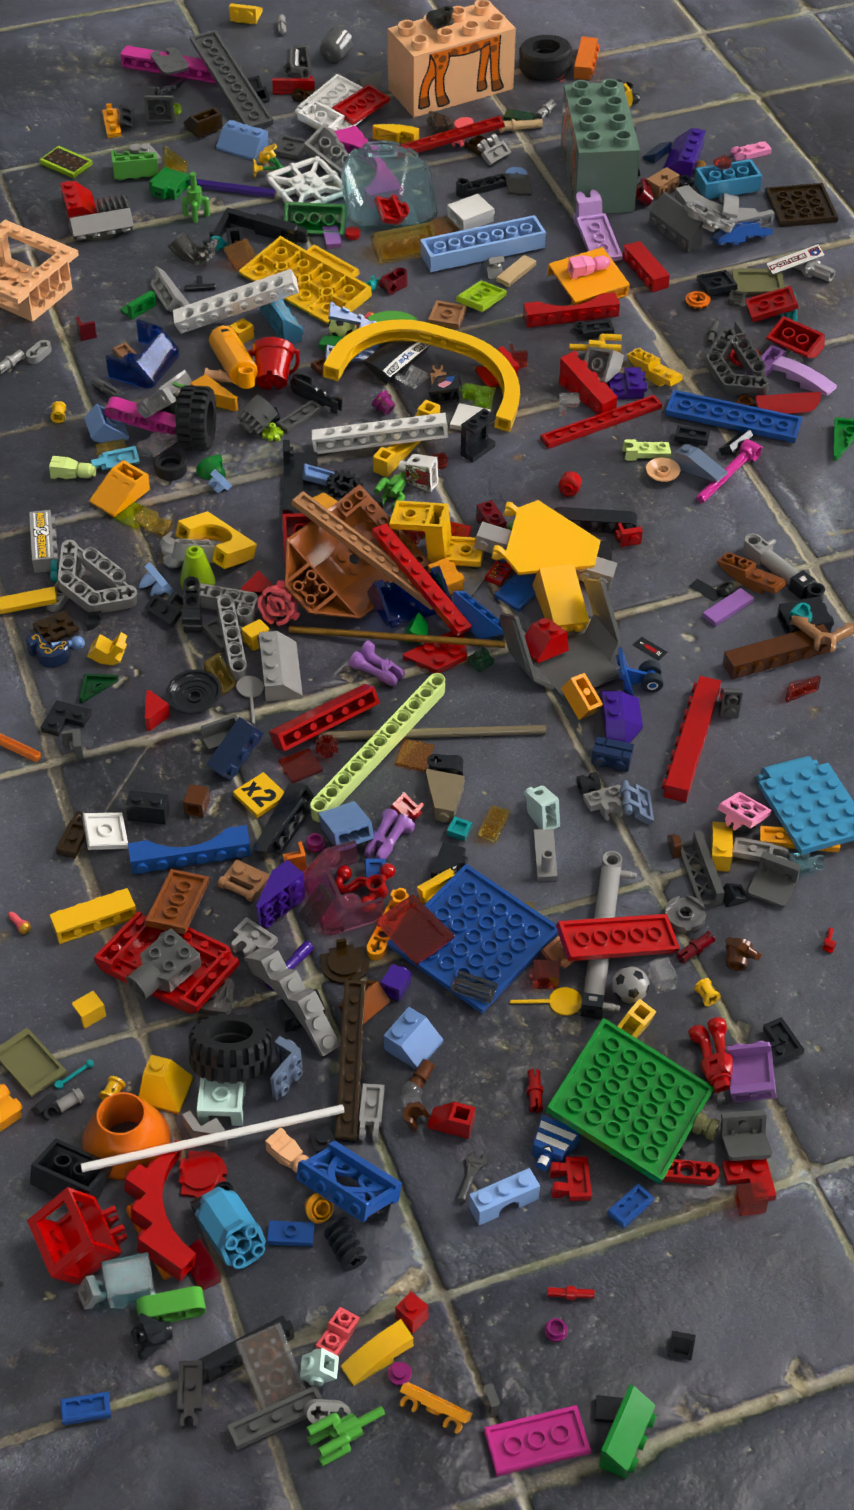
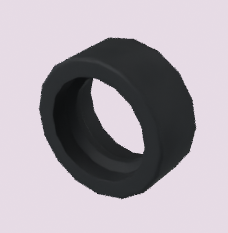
M166 450L157 454L154 459L156 475L166 481L178 480L183 477L187 471L185 455L177 450ZM170 462L179 464L173 468L162 467V465Z

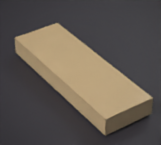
M523 255L497 276L496 281L510 287L535 267L537 261Z

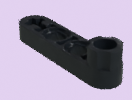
M502 173L474 181H469V179L463 177L458 178L456 181V195L460 198H466L475 194L504 188L509 185L510 177Z

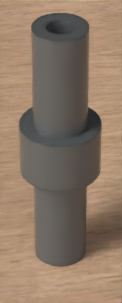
M717 320L713 321L712 327L708 331L707 344L709 345L713 343L714 338L718 334L719 321Z

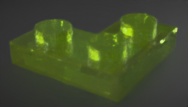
M464 383L463 399L475 400L474 406L491 409L496 395L495 387Z

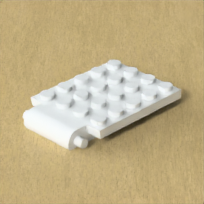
M336 74L298 105V108L295 110V113L298 114L297 119L316 130L323 123L333 131L356 126L361 121L352 125L344 120V115L333 110L332 107L363 87Z

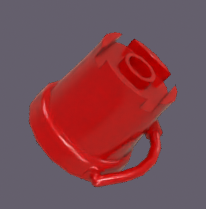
M278 337L261 338L253 343V349L248 350L251 358L255 357V364L258 370L255 380L256 384L263 389L271 390L272 386H277V390L285 388L288 385V375L296 372L299 367V350L295 349L293 344L285 339ZM295 354V366L293 367V369L289 371L291 360L294 358Z

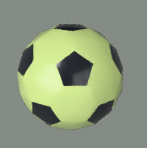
M331 319L328 323V331L332 336L345 337L356 330V324Z

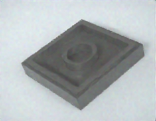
M281 135L276 142L277 148L274 150V153L278 157L298 161L305 151L304 143L307 140Z

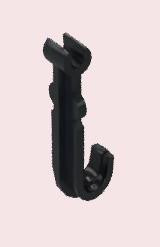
M294 373L292 375L290 387L295 394L309 401H317L323 407H330L331 413L337 414L338 410L342 411L343 399L341 397H330L324 389L318 390L317 387L312 385V377L303 373Z

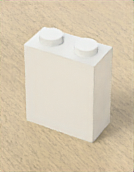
M479 194L447 205V218L461 231L494 222V208Z

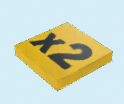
M264 772L233 791V796L256 818L275 808L284 794V791Z

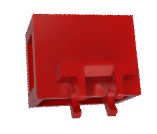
M67 1187L27 1220L50 1277L80 1285L85 1276H91L113 1257L116 1258L122 1253L119 1245L128 1236L126 1233L120 1236L116 1235L125 1231V1227L121 1224L110 1229L119 1220V1217L116 1214L113 1217L107 1218L109 1215L117 1212L115 1206L101 1211L95 1196ZM62 1204H66L69 1212L57 1222L45 1219Z

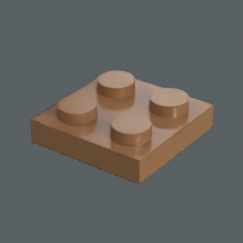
M436 300L428 318V323L459 330L467 311V306Z

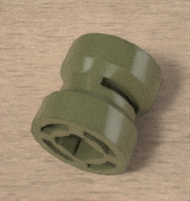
M700 1112L693 1125L692 1133L697 1135L702 1133L706 1139L713 1141L721 1121L715 1118L708 1119L706 1114Z

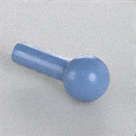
M74 636L71 640H68L70 648L81 649L85 645V641L81 636ZM59 641V642H51V643H50L51 648L55 647L56 644H58V643H60V642H62V641Z

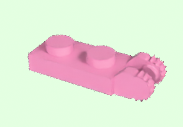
M765 141L743 147L736 146L730 150L731 156H734V159L737 161L768 155L772 152V148Z

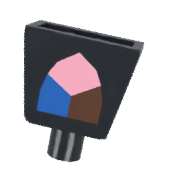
M449 371L446 375L435 378L428 392L433 403L441 405L463 401V386L459 374Z

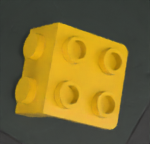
M232 3L229 5L230 21L236 23L257 24L263 11L262 7Z

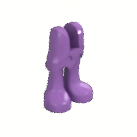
M369 640L363 644L361 651L354 652L349 660L350 667L378 677V681L389 686H395L398 680L405 676L404 670L388 658L384 660L375 654V645Z
M393 809L383 810L380 817L382 822L377 832L375 830L373 832L374 839L369 840L365 848V857L372 858L374 853L378 851L375 859L386 860L393 851V846L401 833L410 834L414 831L415 823L405 814L401 813L398 817V813ZM391 826H394L388 837L385 839V834L387 833L388 829Z

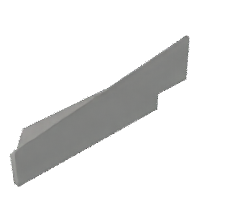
M155 266L156 276L155 279L151 280V286L165 309L172 312L174 309L189 305L166 272Z

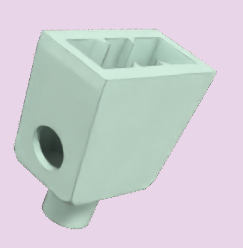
M545 786L527 788L524 792L527 801V812L538 828L555 829L560 827L559 798Z

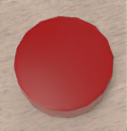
M353 226L348 227L345 230L346 238L349 240L358 239L360 237V229Z

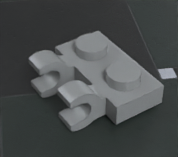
M495 133L487 141L484 139L477 145L478 150L482 151L481 156L488 166L493 165L511 153L504 140L500 142Z

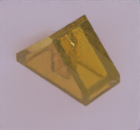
M165 145L163 147L164 167L186 173L188 171V162Z
M219 652L203 662L204 671L215 675L221 683L222 694L237 685L235 678Z

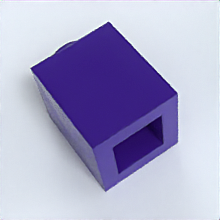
M391 965L381 981V987L389 998L400 1002L411 984V971L402 966Z

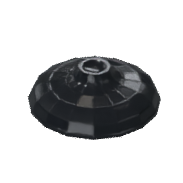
M199 669L187 670L176 675L169 682L166 689V697L170 705L179 712L190 715L200 714L211 709L221 695V683L217 677L208 671Z

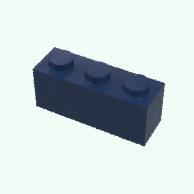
M239 717L207 762V765L221 776L232 780L238 774L244 761L249 758L253 748L259 744L264 733L247 720Z

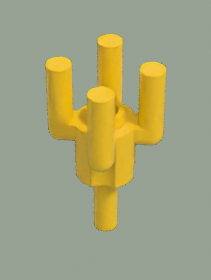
M600 334L599 340H589V345L569 344V350L587 351L588 346L611 349L621 353L620 344H605V340L621 341L622 335Z

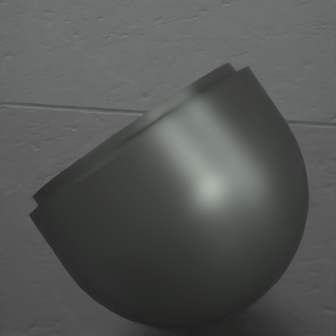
M725 582L719 585L716 590L721 597L726 598L735 592L733 582Z

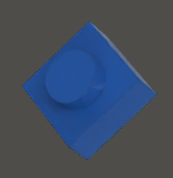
M365 859V877L369 878L375 874L380 875V867L386 863L385 859Z

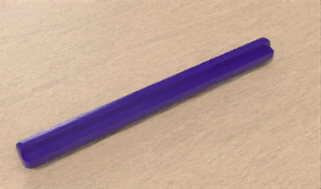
M196 179L197 185L202 189L274 198L276 194L275 189Z

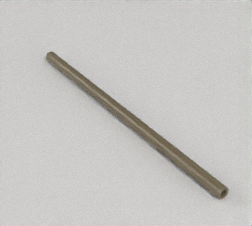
M546 725L411 729L404 738L546 734ZM378 730L324 731L319 734V741L369 740Z

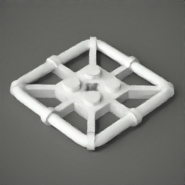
M320 156L295 164L290 163L289 166L269 172L266 175V180L275 189L277 195L287 202H293L289 196L296 193L299 197L298 202H304V200L314 197L316 200L310 203H328L347 196L350 191L346 184L338 177V173L332 170ZM313 164L311 171L301 174L298 170ZM320 165L328 175L319 177L316 174L318 166ZM290 171L295 175L292 178L279 176ZM334 180L340 188L327 186L325 183ZM277 183L289 185L290 188L284 190ZM326 192V193H331L332 195H329V196L324 197V196H321L320 194H323V193Z

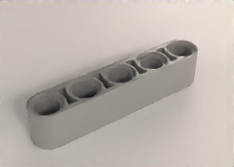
M223 594L217 599V614L229 675L233 680L238 681L246 676V659L234 600L230 595Z

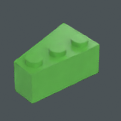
M111 150L114 179L153 178L158 174L157 155L155 152L129 154V151H124V154Z

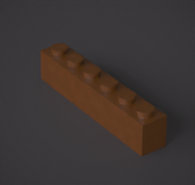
M824 624L815 626L821 632L829 633ZM800 630L725 651L722 664L731 679H735L820 654H826L830 648L826 644H821L819 651H816L814 649V640Z

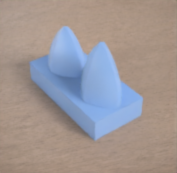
M150 562L145 565L148 572L141 579L139 588L154 584L150 596H153L155 593L162 595L165 592L170 596L172 592H175Z

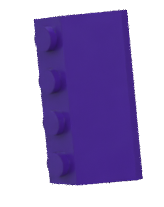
M691 128L678 136L674 141L664 168L667 167L680 176L686 174L691 178L695 164L704 146L706 130Z

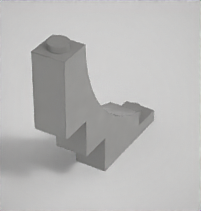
M690 185L675 188L674 199L684 205L685 201L692 200L706 205L704 213L712 211L713 208L722 210V204L706 199L694 191ZM739 208L737 219H733L735 224L755 221L760 223V227L773 226L774 212L773 210L758 213L755 208Z

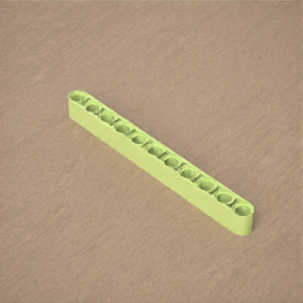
M434 673L430 675L312 799L310 807L311 817L314 821L320 822L318 813L340 806L445 694V677L442 674Z

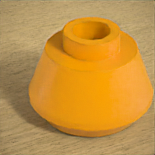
M315 1193L307 1198L304 1209L309 1220L320 1224L330 1219L334 1211V1204L321 1194Z

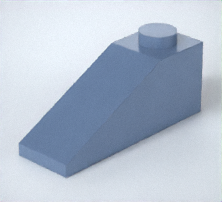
M684 444L675 451V459L681 471L714 482H718L727 475V471L697 447Z

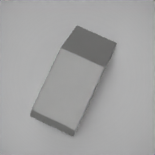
M190 1110L182 1114L184 1127L192 1138L225 1131L217 1118L200 1126ZM228 1140L210 1143V1145L226 1147L229 1145Z

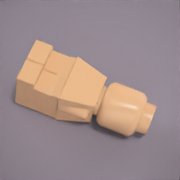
M281 1127L265 1140L266 1151L279 1164L293 1169L296 1174L298 1162L309 1159L307 1155H302L303 1151L296 1141L289 1137Z

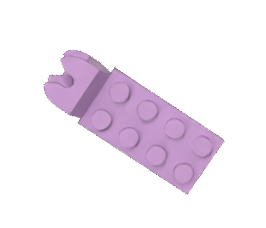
M591 190L590 198H587L579 191L576 195L577 204L573 220L575 226H578L587 252L603 247L613 261L622 260L623 255L605 213L602 214L600 194L596 190Z

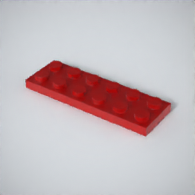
M667 914L558 921L556 924V929L568 961L677 953L680 950Z

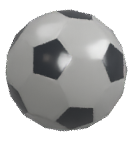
M634 966L621 968L615 974L612 981V988L616 997L628 1004L636 1003L639 999L642 1000L649 991L650 984L644 971Z

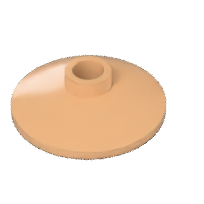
M655 458L647 464L646 472L649 477L656 481L669 482L679 476L680 466L669 458Z

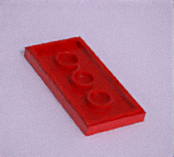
M368 84L333 106L332 109L344 115V120L354 125L389 103L390 97Z

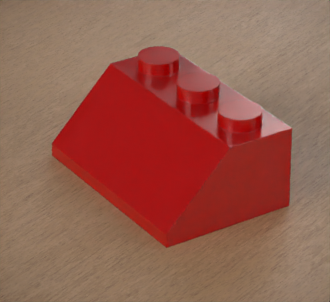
M76 181L60 183L62 200L68 221L73 217L98 213L92 192Z
M785 316L780 319L766 337L767 340L807 358H816L825 345V334Z

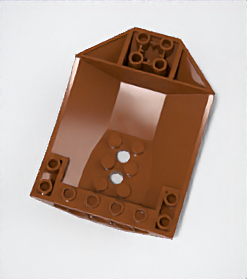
M359 484L328 510L387 554L372 536L371 531L373 528L385 523L390 527L391 518ZM313 521L286 539L284 587L308 614L360 619L401 588ZM392 529L423 568L431 563L402 530ZM355 555L358 557L359 562L353 564L350 562L349 557Z

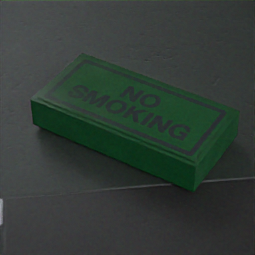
M507 109L504 121H510L511 119L516 121L534 120L535 113Z

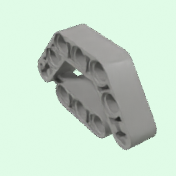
M66 540L62 543L58 571V584L62 593L88 613L96 611L106 613L136 606L137 590L134 586L126 583V574L123 569L95 548L89 547L83 550L74 540ZM78 561L110 588L95 591L76 576Z

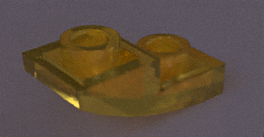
M491 805L487 818H484L478 837L497 842L508 821L510 810Z

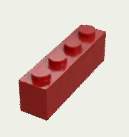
M641 241L624 245L623 260L627 262L651 292L669 288L670 274Z

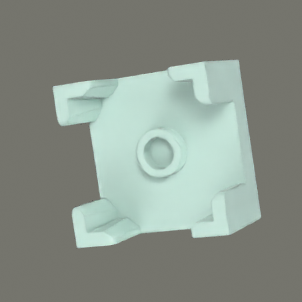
M200 1078L197 1104L198 1123L200 1125L208 1123L209 1116H230L231 1125L243 1126L242 1105L243 1097L246 1095V1083L240 1081L236 1084H230V1082L221 1084L217 1081L210 1082L206 1078Z

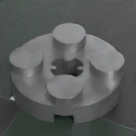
M676 896L666 905L665 914L668 915L672 928L684 935L692 934V932L699 930L705 923L706 913L704 904L693 896H687L686 898ZM681 912H689V916H683Z

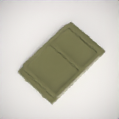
M25 1028L0 1045V1064L27 1095L34 1097L67 1074V1070L28 1028Z

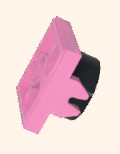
M737 792L718 806V810L726 814V826L741 833L752 832L754 826L769 817L772 811L741 792Z

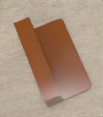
M378 981L366 982L363 1024L390 1002ZM343 1002L338 1005L341 1011H343Z

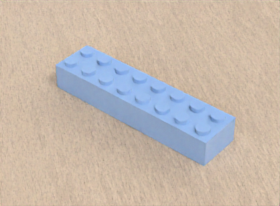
M533 215L420 239V255L429 271L437 272L439 270L482 262L491 257L510 256L545 248L546 232L536 216Z

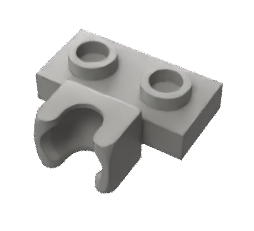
M620 785L583 794V801L590 812L600 810L604 820H609V813H616L619 817L623 816V796L620 794Z
M246 917L233 930V935L236 938L231 943V950L233 954L243 950L244 955L247 956L260 947L272 949L278 943V937Z

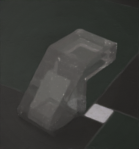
M410 365L405 376L397 373L395 379L415 389L428 379L430 374L416 366Z

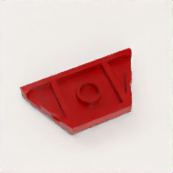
M450 631L441 636L464 638V633L455 636V634L452 631ZM424 643L403 653L402 657L404 661L411 660L416 662L418 667L427 669L429 672L442 673L466 661L468 654L466 645Z

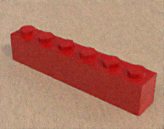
M362 684L270 730L269 734L275 749L286 751L380 704L374 686Z

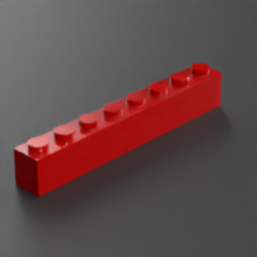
M699 676L698 682L693 684L692 693L694 695L689 696L687 705L690 708L685 709L683 717L685 723L681 722L679 729L681 736H677L675 741L677 749L673 750L670 761L673 762L667 766L666 775H668V778L663 779L661 789H665L664 798L687 802L720 693L721 680Z

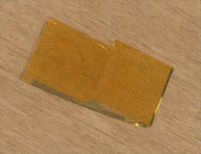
M144 507L134 516V521L139 525L163 537L174 527L173 521L158 517L157 511Z

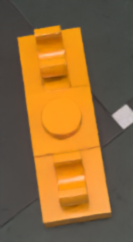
M112 103L106 104V110H102L107 138L122 137L120 124H118L117 109L112 108Z
M410 1382L404 1383L401 1387L400 1392L406 1396L402 1397L400 1406L404 1407L407 1400L410 1399L413 1401L412 1412H416L419 1409L421 1402V1404L427 1406L426 1410L434 1415L446 1414L449 1417L444 1420L443 1427L447 1428L450 1421H455L457 1425L455 1433H459L463 1428V1423L469 1422L473 1413Z

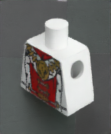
M412 454L407 462L400 461L398 470L406 472V481L409 484L428 492L433 491L438 484L437 457Z

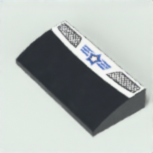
M414 341L387 342L366 358L363 363L380 380L387 384L425 354L430 345Z

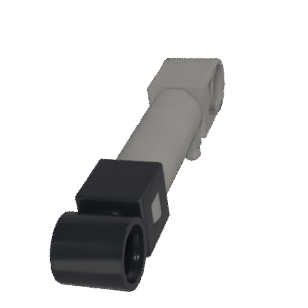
M754 533L745 536L743 554L747 558L756 562L758 566L764 565L776 576L786 579L789 591L799 599L820 596L823 602L825 587L821 583H817L804 570L799 572L773 551V545L776 544L775 539L765 541L760 535Z

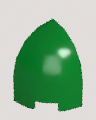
M221 454L210 456L200 461L196 467L197 475L203 479L211 480L213 476L210 473L215 469L226 478Z
M419 612L410 621L403 634H428L427 622Z

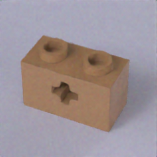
M666 167L646 180L651 186L653 196L659 199L664 192L670 193L679 186L680 175Z

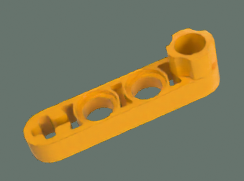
M398 888L391 892V900L367 944V956L371 960L377 961L385 956L389 948L387 941L398 931L408 911L409 894L406 893L404 888ZM389 916L397 918L395 922H389L386 919ZM385 931L390 935L382 938L378 934ZM377 943H379V950L373 952L372 950H375L378 946Z

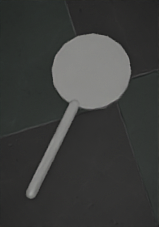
M244 676L238 680L236 689L240 695L249 698L251 722L254 725L253 698L263 693L264 685L257 677Z

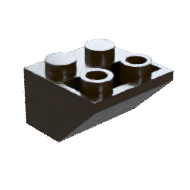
M215 107L188 117L183 122V125L198 138L222 129V113Z

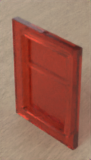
M413 894L375 920L378 927L416 965L455 938V935Z

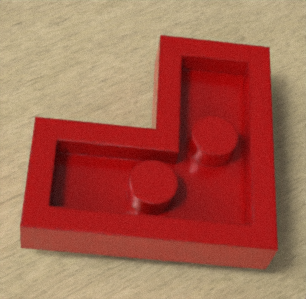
M767 1159L729 1160L722 1162L726 1185L749 1183L753 1202L776 1200L777 1195Z

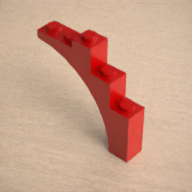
M182 1150L162 1154L156 1160L150 1161L146 1168L139 1164L134 1170L131 1169L124 1178V1191L136 1199L131 1206V1221L143 1229L137 1237V1251L178 1281H181L194 1268L196 1253L183 1243L173 1230L165 1213L163 1189L172 1168L181 1158Z

